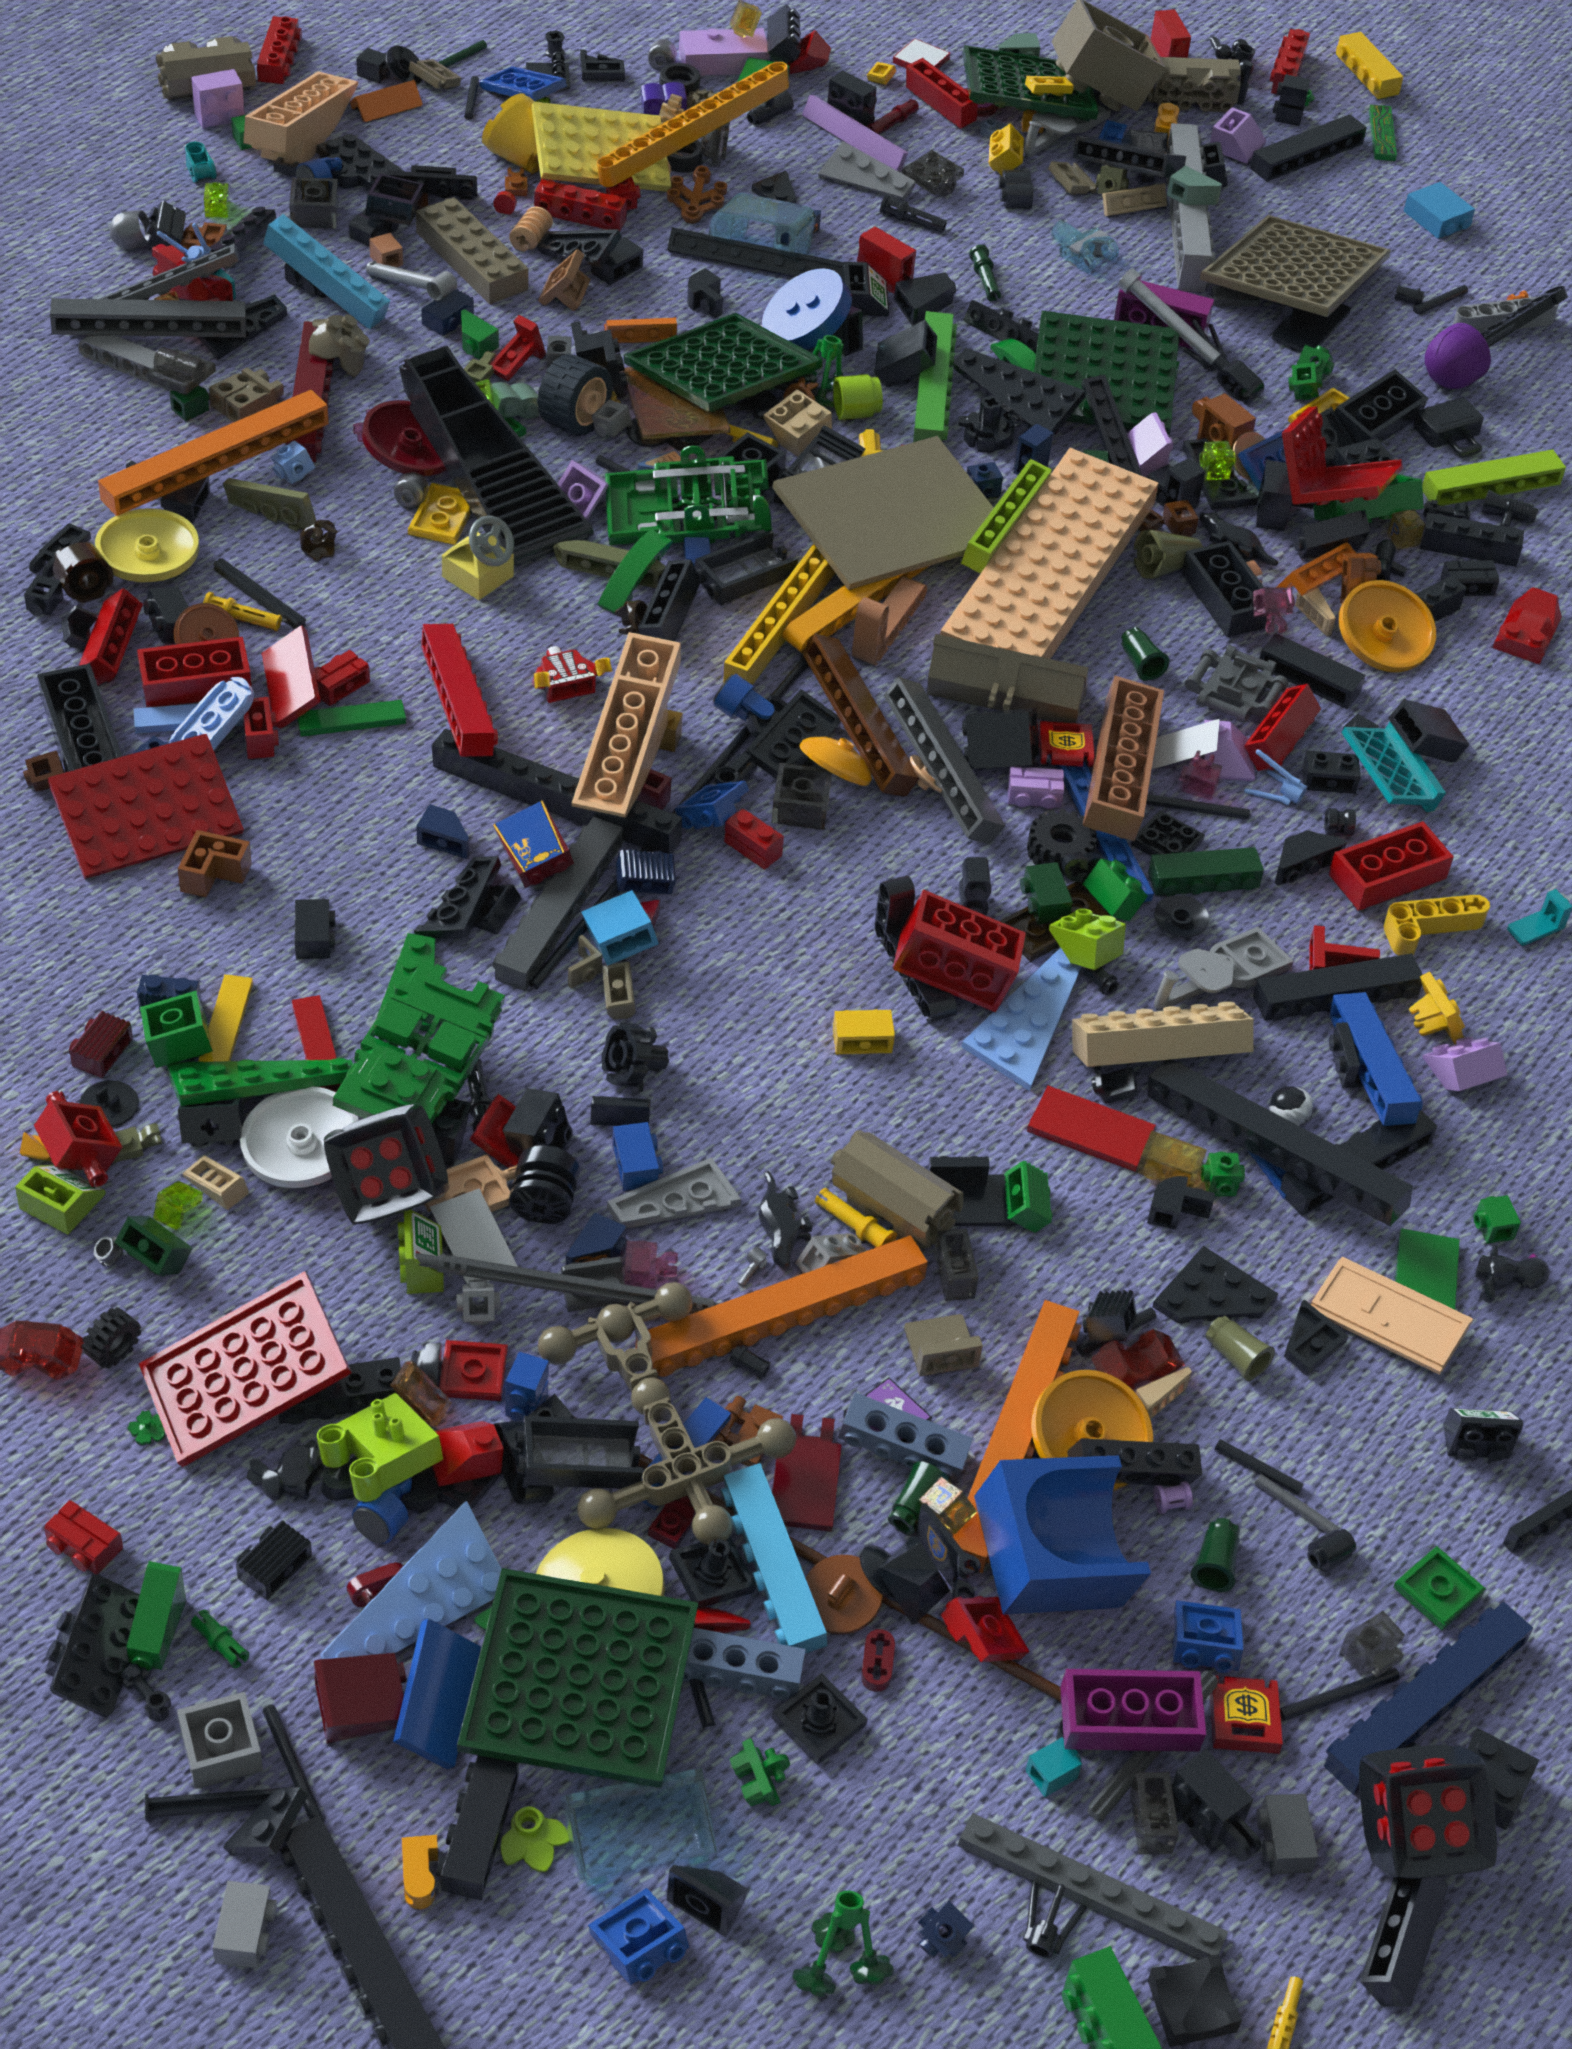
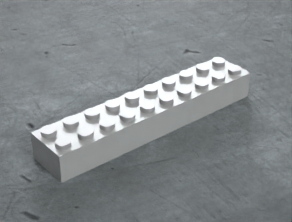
M1171 123L1167 152L1186 156V166L1206 175V172H1203V147H1200L1202 136L1198 134L1197 125ZM1167 178V187L1169 186L1170 178ZM1169 197L1177 288L1180 291L1205 292L1206 284H1210V282L1200 280V275L1215 260V252H1212V225H1209V205H1184Z

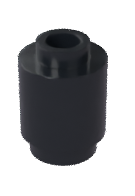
M1334 1529L1308 1545V1560L1314 1568L1327 1572L1352 1557V1553L1356 1551V1542L1347 1530Z

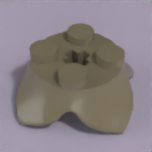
M346 314L344 317L332 315L327 319L313 320L312 325L317 330L310 337L309 354L322 359L338 357L340 358L343 370L351 377H356L363 368L365 350L370 343L369 338L358 327L356 319Z

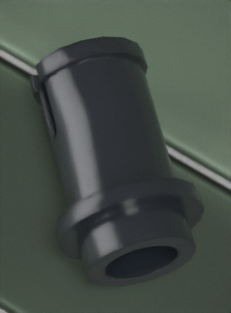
M1398 285L1396 289L1397 294H1395L1394 299L1411 302L1416 306L1423 302L1425 292L1421 291V288L1415 290Z
M1101 967L1096 970L1089 968L1084 970V976L1094 982L1102 994L1111 995L1117 990L1119 982L1114 974L1109 975Z
M737 1345L729 1359L733 1363V1367L737 1368L739 1366L762 1380L768 1372L771 1362L750 1352L748 1346L742 1347Z

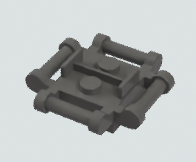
M1228 645L1223 657L1217 656L1216 652L1212 649L1204 650L1200 657L1199 665L1194 673L1188 676L1185 681V687L1189 691L1199 694L1196 705L1200 707L1208 706L1237 717V721L1245 723L1246 719L1249 720L1251 715L1265 718L1273 708L1280 693L1284 692L1288 686V680L1284 676H1272L1277 662L1272 660L1267 662L1236 650L1237 647ZM1209 666L1215 668L1207 683L1202 682L1201 679ZM1266 689H1271L1264 702L1259 703Z

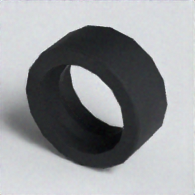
M672 63L661 69L659 84L664 85L674 82L672 80L675 79L686 80L688 82H679L684 84L686 97L689 95V92H695L696 89H700V73L695 67L684 63Z
M696 140L676 151L687 152L690 155L683 156L672 153L667 156L671 171L682 173L694 171L696 167L702 164V144Z

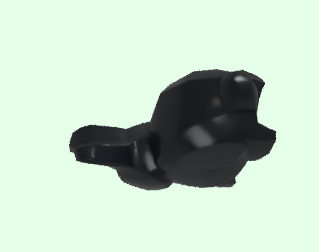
M310 1440L306 1445L293 1446L283 1452L279 1465L275 1470H271L258 1459H252L246 1478L253 1483L262 1485L263 1492L272 1500L278 1501L286 1493L289 1496L299 1497L307 1501L310 1496L309 1490L316 1477L320 1476L324 1468V1464L320 1459L319 1447L314 1440Z

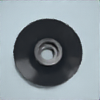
M393 46L387 51V67L398 81L405 83L415 80V83L418 84L422 80V78L409 71L410 62L417 64V61H420L411 50L403 46Z
M1173 895L1162 899L1157 904L1154 912L1157 925L1166 933L1176 937L1190 938L1197 936L1207 928L1209 923V914L1205 906L1196 899L1184 895Z
M875 1545L866 1546L860 1553V1564L866 1578L880 1594L897 1602L877 1570L892 1555L881 1547Z

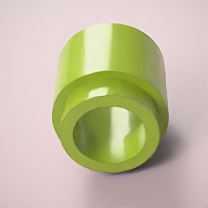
M868 374L834 378L833 403H835L834 409L839 420L870 418L874 413H881L883 395L878 377H870Z

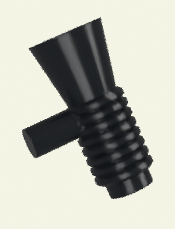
M785 90L751 109L747 114L748 122L752 125H760L779 113L792 110L794 103L791 95Z
M1488 490L1481 513L1502 514L1503 518L1500 526L1510 527L1512 518L1529 523V521L1534 523L1538 508H1535L1533 504L1511 498L1507 499Z
M1388 539L1378 543L1374 554L1381 561V573L1377 575V580L1390 581V571L1403 577L1407 570L1406 567L1393 561L1396 547Z

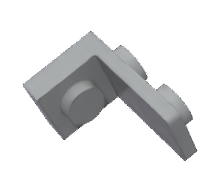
M851 1233L813 1236L795 1264L803 1273H807L867 1250L861 1245L860 1239Z

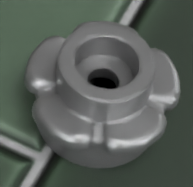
M105 1236L100 1238L95 1244L94 1256L100 1263H104L105 1266L113 1265L122 1256L123 1249L114 1243L117 1237L110 1238Z

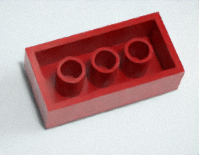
M243 636L137 649L146 708L201 702L216 684L222 681L227 683L232 681L230 678L234 677L243 678L252 687Z
M1422 821L1335 852L1328 875L1359 911L1447 879L1454 856L1425 822Z

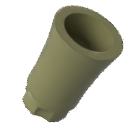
M1226 1316L1215 1319L1205 1335L1206 1339L1213 1344V1347L1239 1371L1246 1381H1252L1263 1373L1275 1355V1349L1272 1346L1259 1340Z

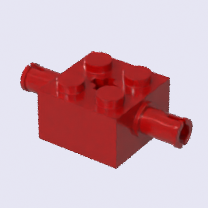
M59 1091L50 1093L46 1097L47 1106L34 1124V1127L53 1164L61 1169L83 1170L91 1187H94V1185L95 1187L104 1185L108 1181L106 1171L123 1147L101 1106L67 1102L62 1091L60 1093Z

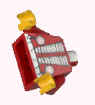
M553 646L547 650L546 656L541 658V666L536 669L532 685L535 689L545 688L548 703L595 693L596 677L602 676L605 672L613 671L610 658H601L593 663L582 657L577 650L573 649L562 652L559 647Z

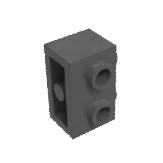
M1306 1794L1265 1795L1261 1808H1258L1256 1811V1821L1258 1829L1263 1830L1265 1840L1262 1842V1854L1264 1861H1269L1271 1874L1312 1873L1318 1859V1853Z

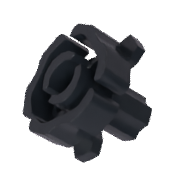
M991 395L983 397L980 403V412H971L968 416H959L958 426L964 427V441L969 447H975L977 440V450L979 452L992 453L1000 449H1007L1013 444L1015 423L1008 416L1009 413L1002 408V402L998 397Z
M620 1023L619 1026H612L606 1036V1043L601 1056L602 1070L619 1073L623 1069L625 1075L607 1073L606 1079L608 1082L618 1086H630L631 1092L637 1094L643 1092V1079L647 1075L648 1070L660 1071L661 1069H666L669 1063V1051L664 1045H653L657 1038L654 1027H648L644 1030L638 1024Z

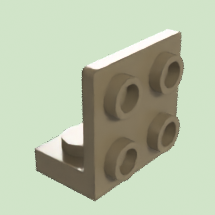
M962 1314L905 1323L904 1331L919 1377L979 1367L983 1345L980 1336L970 1337Z

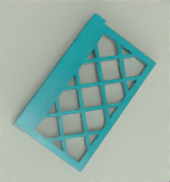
M1389 722L1385 729L1344 727L1341 733L1389 804L1421 805L1425 812L1435 811L1446 792L1422 757L1411 752L1392 722Z

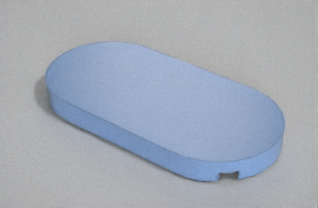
M240 677L230 678L232 681L227 683L222 681L216 684L175 730L169 744L207 733L214 750L251 707L254 699L252 687L246 680Z

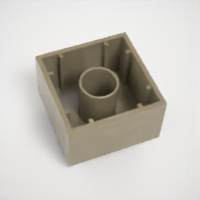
M1076 0L1051 41L1058 55L1055 63L1066 72L1064 77L1074 85L1073 89L1085 93L1088 86L1098 90L1101 92L1098 97L1099 100L1117 112H1120L1124 105L1138 111L1166 68L1147 34L1085 0Z

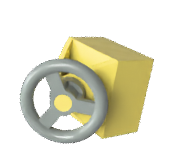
M483 516L477 519L471 526L469 536L442 554V577L477 600L482 599L514 576V554H512L514 539L507 524L494 516ZM487 523L493 524L491 532L483 534L478 532L482 525ZM500 530H502L506 538V549L499 545L498 535Z

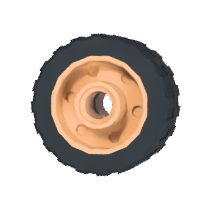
M566 354L560 356L546 370L541 380L537 398L540 417L545 422L577 436H584L590 431L592 432L595 429L592 415L612 397L610 373H608L606 368L576 355Z

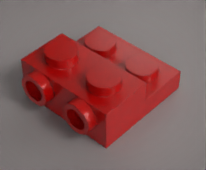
M977 1596L965 1599L957 1597L949 1601L945 1606L946 1610L940 1614L947 1625L949 1634L956 1642L968 1641L973 1654L980 1662L1018 1660L1030 1652L1008 1614L1003 1615L998 1597Z

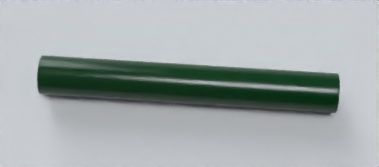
M484 40L479 41L438 63L447 68L487 48V43Z

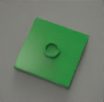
M1438 1546L1402 1575L1393 1586L1395 1590L1442 1631L1477 1601L1486 1590L1483 1585Z

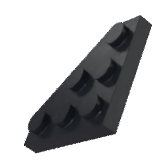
M1203 1246L1154 1300L1152 1307L1176 1323H1188L1190 1320L1199 1319L1214 1321L1218 1317L1223 1316L1228 1317L1230 1320L1232 1317L1255 1319L1261 1318L1277 1300L1279 1293Z

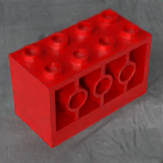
M923 889L901 930L893 970L996 1013L1019 973L1026 932Z

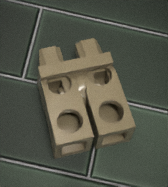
M248 367L243 369L242 373H237L209 386L210 406L221 414L226 415L232 422L276 405V399L284 395L283 384L280 381L275 380L269 383L267 372L263 369L253 372Z

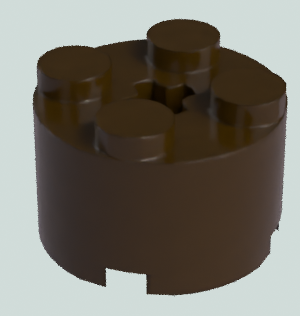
M75 543L66 548L59 549L55 553L53 564L54 577L60 580L66 594L70 598L76 599L77 602L86 603L101 598L105 594L103 591L108 585L110 587L113 583V570L111 566L104 560L105 558L92 543Z

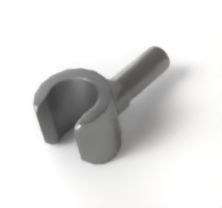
M759 1247L753 1248L747 1255L746 1259L751 1265L738 1282V1285L742 1287L747 1284L757 1270L760 1271L767 1265L766 1253Z

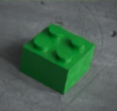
M197 991L140 1007L145 1041L156 1068L192 1057H199L213 1051L207 1018Z

